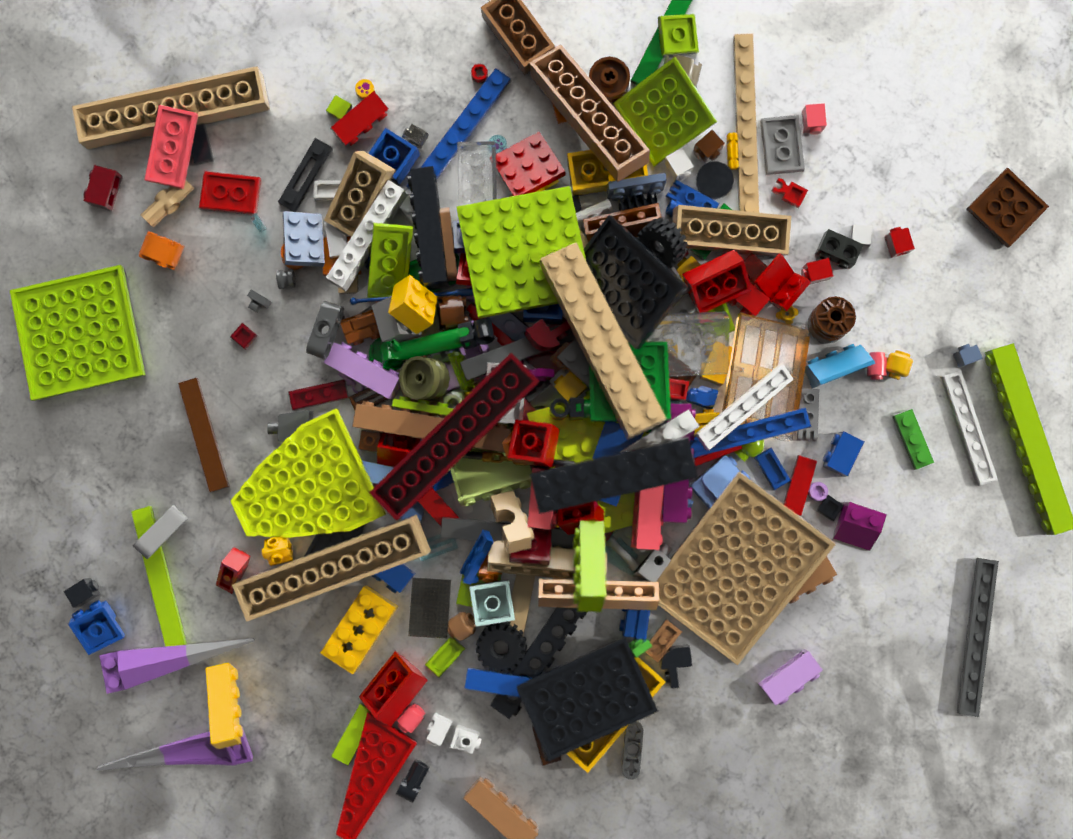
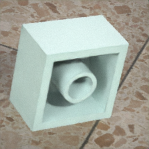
M509 579L470 586L476 626L515 620Z

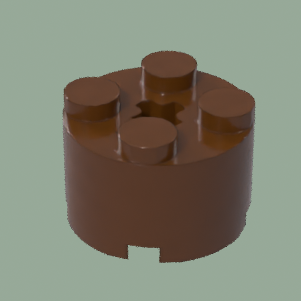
M461 295L438 297L437 303L441 302L439 303L440 307H438L440 329L444 328L441 332L458 328L457 324L469 322L468 316H464V311L467 309L466 297H461Z

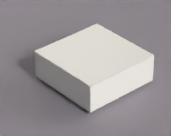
M853 224L851 239L864 244L863 246H870L872 226Z

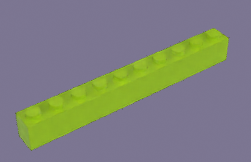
M1012 343L985 352V362L992 372L991 380L997 387V397L1003 405V415L1009 423L1010 436L1015 440L1017 446L1016 453L1021 458L1023 464L1022 471L1029 482V492L1035 499L1036 503L1034 506L1042 520L1041 527L1046 532V535H1057L1073 530V515L1015 345Z

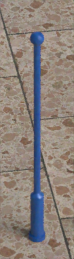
M472 288L434 293L437 297L461 295V297L474 296ZM353 297L350 299V304L356 305L362 302L382 301L388 297L364 299Z

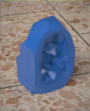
M703 385L699 388H691L687 392L685 401L706 409H713L718 390Z

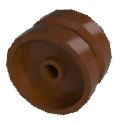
M608 56L594 62L590 68L589 78L607 100L614 105L613 103L628 91L630 72L622 60Z

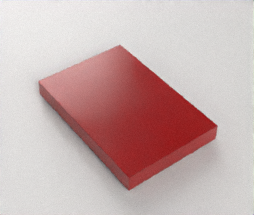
M204 171L199 208L202 210L256 215L261 178Z

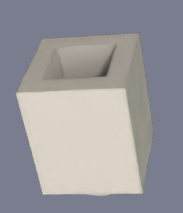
M683 148L666 156L664 161L674 180H685L691 175L694 167Z

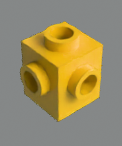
M272 537L264 539V548H262L263 558L268 560L270 566L293 561V546L289 538Z

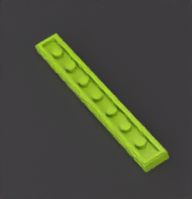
M152 506L131 511L138 539L156 522ZM161 546L148 559L143 556L165 647L187 645L166 559Z

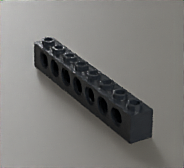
M556 607L526 651L520 665H517L510 675H527L529 678H534L543 674L542 671L545 667L549 668L554 662L555 658L553 655L557 650L560 652L565 646L566 642L564 639L568 634L572 635L576 630L577 625L575 623L579 618L583 619L587 612L577 611V608ZM566 610L574 612V617L571 620L564 619L563 613ZM555 626L562 627L563 633L560 636L553 635L552 629ZM544 642L552 645V649L549 652L541 650V645ZM532 659H539L541 665L538 668H532L530 666ZM497 694L490 706L510 719L512 715L516 717L521 710L520 703L522 699L518 697V699L513 701L507 695Z

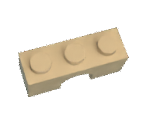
M514 491L491 496V510L496 523L501 521L512 523L502 527V539L508 554L531 548V540L534 539L532 528L527 526L526 513L521 511L520 498H516Z

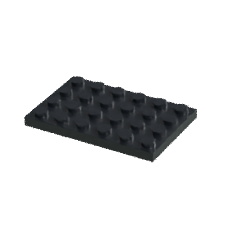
M608 215L585 246V258L625 339L635 349L640 350L689 287L613 216Z
M625 637L516 685L548 761L658 712Z

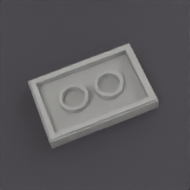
M799 115L761 118L760 124L766 175L804 172L805 166Z

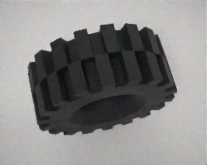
M655 218L640 230L637 239L667 268L671 269L685 256L688 250L686 248L688 243L684 241L686 239L685 235H681L680 232L682 230L680 227L677 229L674 222L670 224L669 219L663 221V218Z
M506 621L505 624L503 622L494 623L484 628L476 642V653H479L477 658L479 661L483 660L482 666L484 668L488 665L490 667L489 671L492 672L493 669H496L497 673H501L504 670L505 674L509 673L510 669L513 671L517 665H520L526 653L527 645L525 643L527 640L526 637L522 636L523 631L517 630L518 626L516 624L511 626V622ZM501 640L507 643L508 652L505 654L497 653L494 650L495 642Z

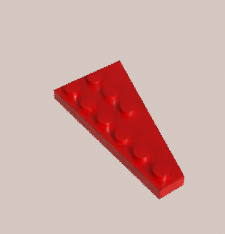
M369 711L366 715L336 835L342 839H356L417 744L416 740L395 727H390L375 719Z

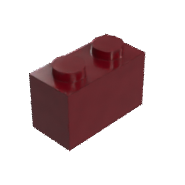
M94 165L93 170L89 173V184L84 190L83 201L90 206L112 211L123 176L116 170Z

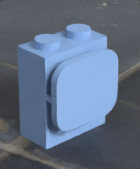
M722 456L689 485L708 509H710L736 474L740 472L736 467L737 462L731 456ZM742 470L741 473L750 479L748 474Z

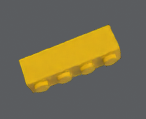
M229 662L207 667L206 679L211 745L221 749L241 744L243 729L239 723L241 708L238 705L240 692L236 686L238 671Z

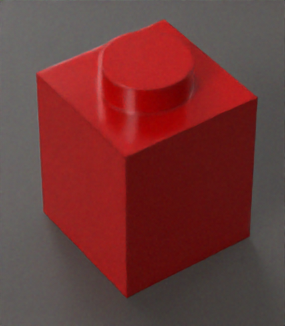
M901 226L893 228L885 236L891 258L908 254L915 249L908 227L901 229Z
M829 258L806 263L801 270L802 276L808 278L811 282L810 284L830 280L833 277Z

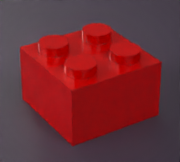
M515 419L507 458L516 463L552 468L560 429L549 423Z

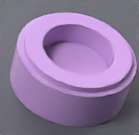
M814 482L810 485L808 491L810 499L822 501L827 497L828 488L824 483Z

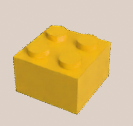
M409 275L394 285L388 313L415 334H418L433 325L438 297Z

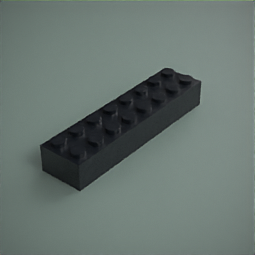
M688 437L530 474L539 514L698 478Z

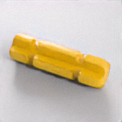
M737 133L727 134V160H729L728 167L731 170H737L739 167L737 160Z

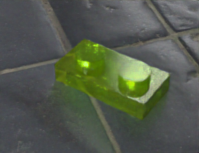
M455 351L447 354L461 390L469 391L475 388L473 385L474 379L466 381L460 366V362L466 360L465 356Z

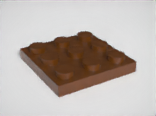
M1007 167L966 210L1008 248L1049 206Z

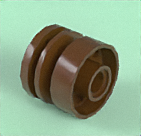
M837 296L828 297L821 301L809 315L807 323L809 332L819 342L826 344L835 343L851 331L855 325V309L844 298Z

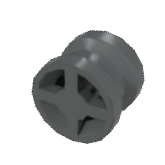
M288 269L284 272L277 270L278 288L284 289L287 286L295 288L294 270Z

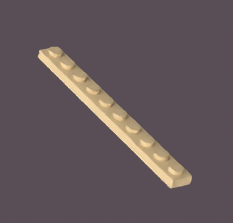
M734 34L739 211L759 213L753 34Z

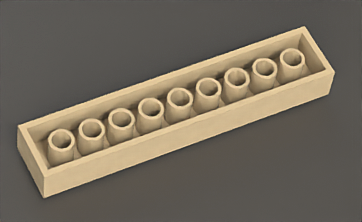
M258 66L72 106L78 141L86 149L153 136L159 105L197 113L196 125L270 110L264 77Z
M573 243L540 258V267L627 440L662 424L666 417L577 243Z
M416 514L243 579L232 586L247 622L425 556L431 550Z

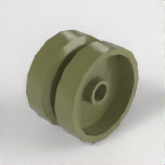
M415 356L409 358L400 370V387L409 398L433 401L442 397L449 387V371L439 359Z

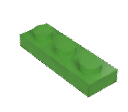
M913 409L892 416L914 470L934 463Z

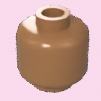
M460 612L448 621L449 628L447 631L453 639L463 641L476 631L475 619L470 613Z

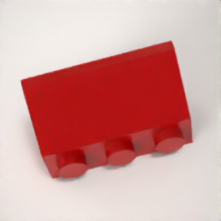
M734 249L682 274L684 283L689 287L688 293L699 315L752 290L744 260Z
M395 651L360 694L359 698L375 719L391 727L428 680L419 669Z

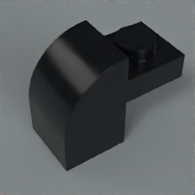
M688 644L672 646L659 661L660 669H667L668 671L664 672L665 682L669 684L671 689L679 688L677 668L692 666L690 646Z

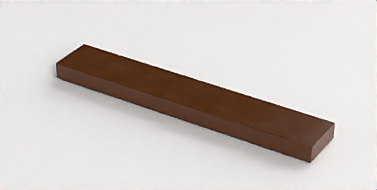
M193 378L180 382L178 385L209 492L230 487L199 379Z

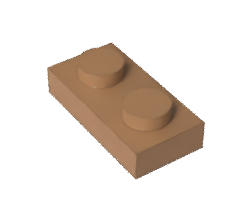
M666 619L649 640L652 647L645 652L655 661L659 662L682 631Z

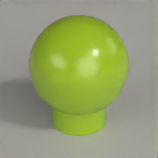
M764 440L742 445V449L734 451V453L745 462L749 457H756L763 451Z

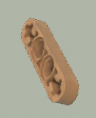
M440 208L448 281H456L457 265L454 253L450 208Z

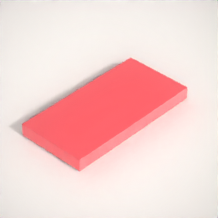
M163 105L158 106L145 181L184 189L198 119L197 113Z

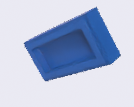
M772 448L754 457L773 490L791 481Z

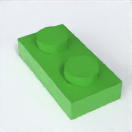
M635 638L628 643L636 658L652 647L648 639L640 638L637 640Z

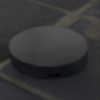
M718 161L704 164L696 176L698 191L713 200L725 197L731 191L734 183L731 169Z

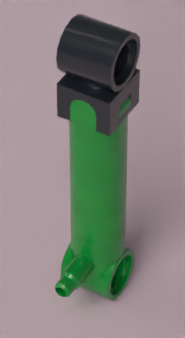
M483 318L474 321L473 325L469 321L457 324L458 328L402 342H397L395 339L384 342L380 345L382 364L385 367H395L401 364V361L415 356L422 357L459 347L469 349L478 347V344H489L495 340L492 321Z
M579 397L569 398V401L563 398H557L551 403L550 415L553 419L559 421L565 419L567 415H569V420L590 418V399ZM561 405L564 407L565 412L558 414L554 407ZM652 428L647 430L646 433H651Z

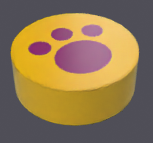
M368 79L358 81L355 86L356 93L361 99H365L375 91L373 83Z

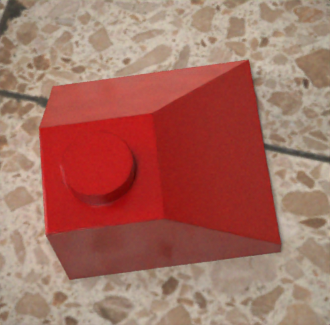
M383 432L377 447V464L395 467L420 443V439Z

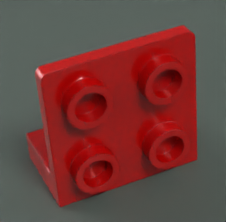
M778 254L755 281L762 293L770 298V304L786 312L811 283L808 278L795 273L782 254Z

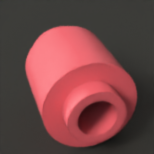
M871 352L869 355L874 359L875 364L867 367V376L871 377V380H883V377L887 376V357H885L884 352Z
M414 703L398 718V727L404 733H412L422 722L426 712Z

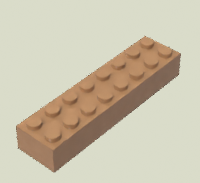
M561 44L530 62L531 78L617 182L649 163V148Z

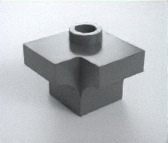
M547 380L546 382H539L524 398L533 408L538 405L547 408L551 406L555 399L562 398V396L552 383Z

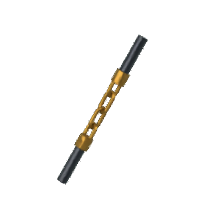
M469 451L463 457L493 463L512 461L507 459L502 453L489 451ZM495 455H499L500 460H494ZM554 459L552 467H559L576 462ZM512 461L515 465H524V466L529 465V464L516 463V462Z

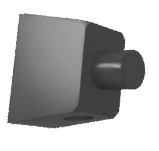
M304 410L279 414L278 423H268V434H278V442L283 443L300 425L313 419V411Z

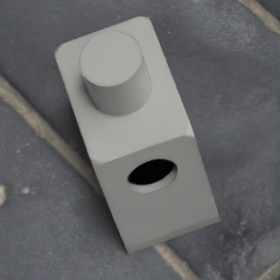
M662 543L659 550H653L641 562L632 576L639 582H656L671 561L667 556L672 551V548L666 543Z

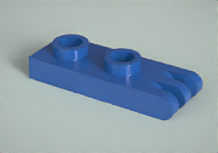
M674 180L673 184L679 188L671 186L669 189L675 195L671 193L666 194L668 199L674 201L677 199L686 206L717 209L720 204L678 180Z

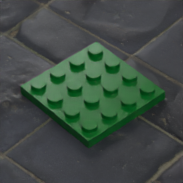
M627 342L666 417L665 421H670L668 342H645L640 350L635 349ZM589 365L590 421L618 422Z

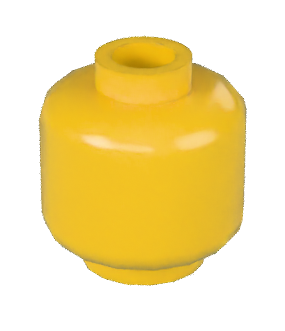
M898 350L895 353L889 354L886 367L889 373L888 377L900 380L901 377L909 375L913 364L910 354Z

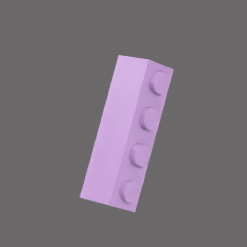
M334 342L329 356L324 361L325 364L382 396L392 400L395 399L400 389L399 372L391 368L389 371L383 368V364L375 359L373 362L368 360V355L361 351L357 353L352 351V346L342 342L338 344Z

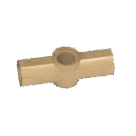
M185 181L184 189L170 186L168 189L161 190L155 196V201L141 216L152 227L156 226L167 214L174 213L179 208L180 202L194 188Z

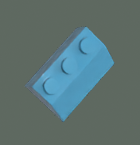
M854 344L843 347L844 351L838 354L835 350L825 354V359L819 360L817 357L807 361L809 365L803 368L811 388H815L875 364V361L862 345L855 347Z

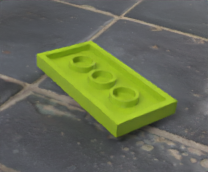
M373 223L367 298L392 296L394 285L408 276L413 226Z

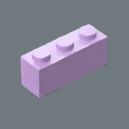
M803 649L758 684L774 705H782L788 701V696L792 693L800 692L808 681L816 680L820 676L819 673L823 670L810 652Z

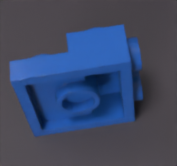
M98 600L89 606L90 609L86 611L82 609L77 610L71 615L72 617L68 623L88 655L123 639L125 636L115 620L116 614L107 601L101 603Z

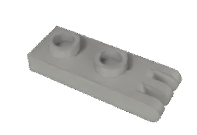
M800 388L798 410L806 408L811 427L798 430L797 440H802L803 432L805 433V440H810V433H812V440L817 441L819 389Z

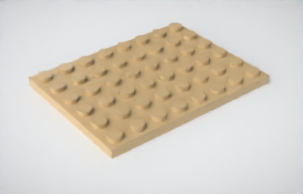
M738 472L670 558V563L656 582H659L658 606L738 665L836 544L741 472Z

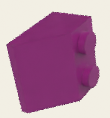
M844 502L832 539L870 551L882 532L887 514L852 502Z

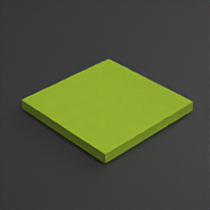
M676 57L672 58L613 103L623 119L649 148V160L654 167L664 161L666 156L682 148L717 123L714 115Z

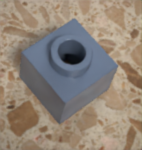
M969 344L958 347L959 352L953 354L958 368L983 359L978 345L971 347Z

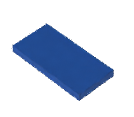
M605 422L592 459L621 452L640 440L643 433L627 440L619 423ZM621 495L600 501L617 506Z

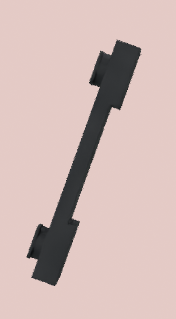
M317 138L313 140L278 200L280 205L293 212L297 211L322 164L324 165L332 151L330 145ZM310 159L317 160L299 192L294 190Z

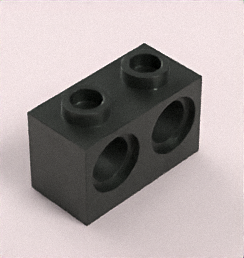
M828 229L824 233L815 254L819 255L820 259L829 258V260L837 263V266L840 268L850 269L855 265L864 244ZM826 243L832 244L834 250H828L826 248ZM844 251H848L851 254L850 259L844 256Z

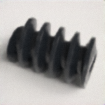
M656 192L654 198L651 193H647L646 199L643 194H640L639 200L635 195L632 196L631 201L628 196H625L624 202L618 197L619 211L658 203Z

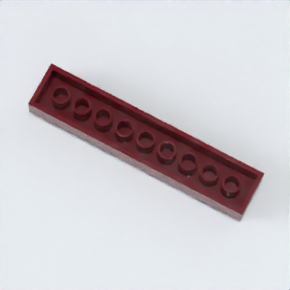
M510 353L369 493L398 521L540 381L513 353Z

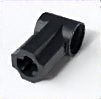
M415 759L406 778L401 782L396 795L413 803L430 767L426 763Z

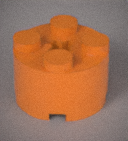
M147 231L139 251V257L156 262L155 264L164 268L175 270L185 246Z

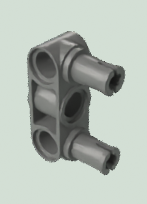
M328 301L322 303L307 343L306 353L323 359L329 356L340 322L345 318L343 306ZM329 326L328 332L322 334V328Z

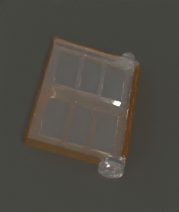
M743 313L737 315L722 411L779 364L785 366L794 380L740 425L799 410L810 336H808L809 329H806L805 323L796 322L795 325H790ZM794 432L773 437V439L792 441Z

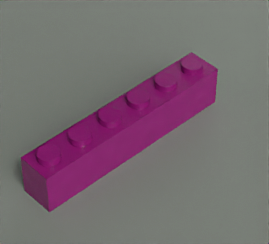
M670 403L671 420L687 410L690 411L695 419V409H692V404ZM695 430L684 437H688L689 441H694ZM691 448V449H692L693 458H694V448ZM689 480L664 485L663 522L687 523V519H691L692 507H688V499H692V488L689 487Z

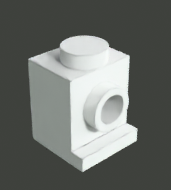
M435 712L432 718L435 723L431 721L426 730L429 733L426 742L433 746H441L453 721Z
M457 725L450 748H456L473 754L474 749H479L482 740L478 738L480 732ZM468 738L470 743L468 745L464 744L463 739Z

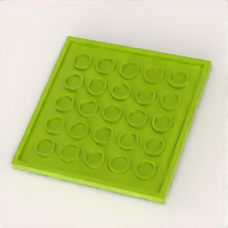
M570 186L456 206L478 319L559 304L540 267V258L573 243H577L585 258Z
M122 265L9 290L31 401L146 376Z

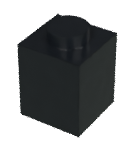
M91 578L83 579L63 591L73 608L81 607L100 595L98 584Z

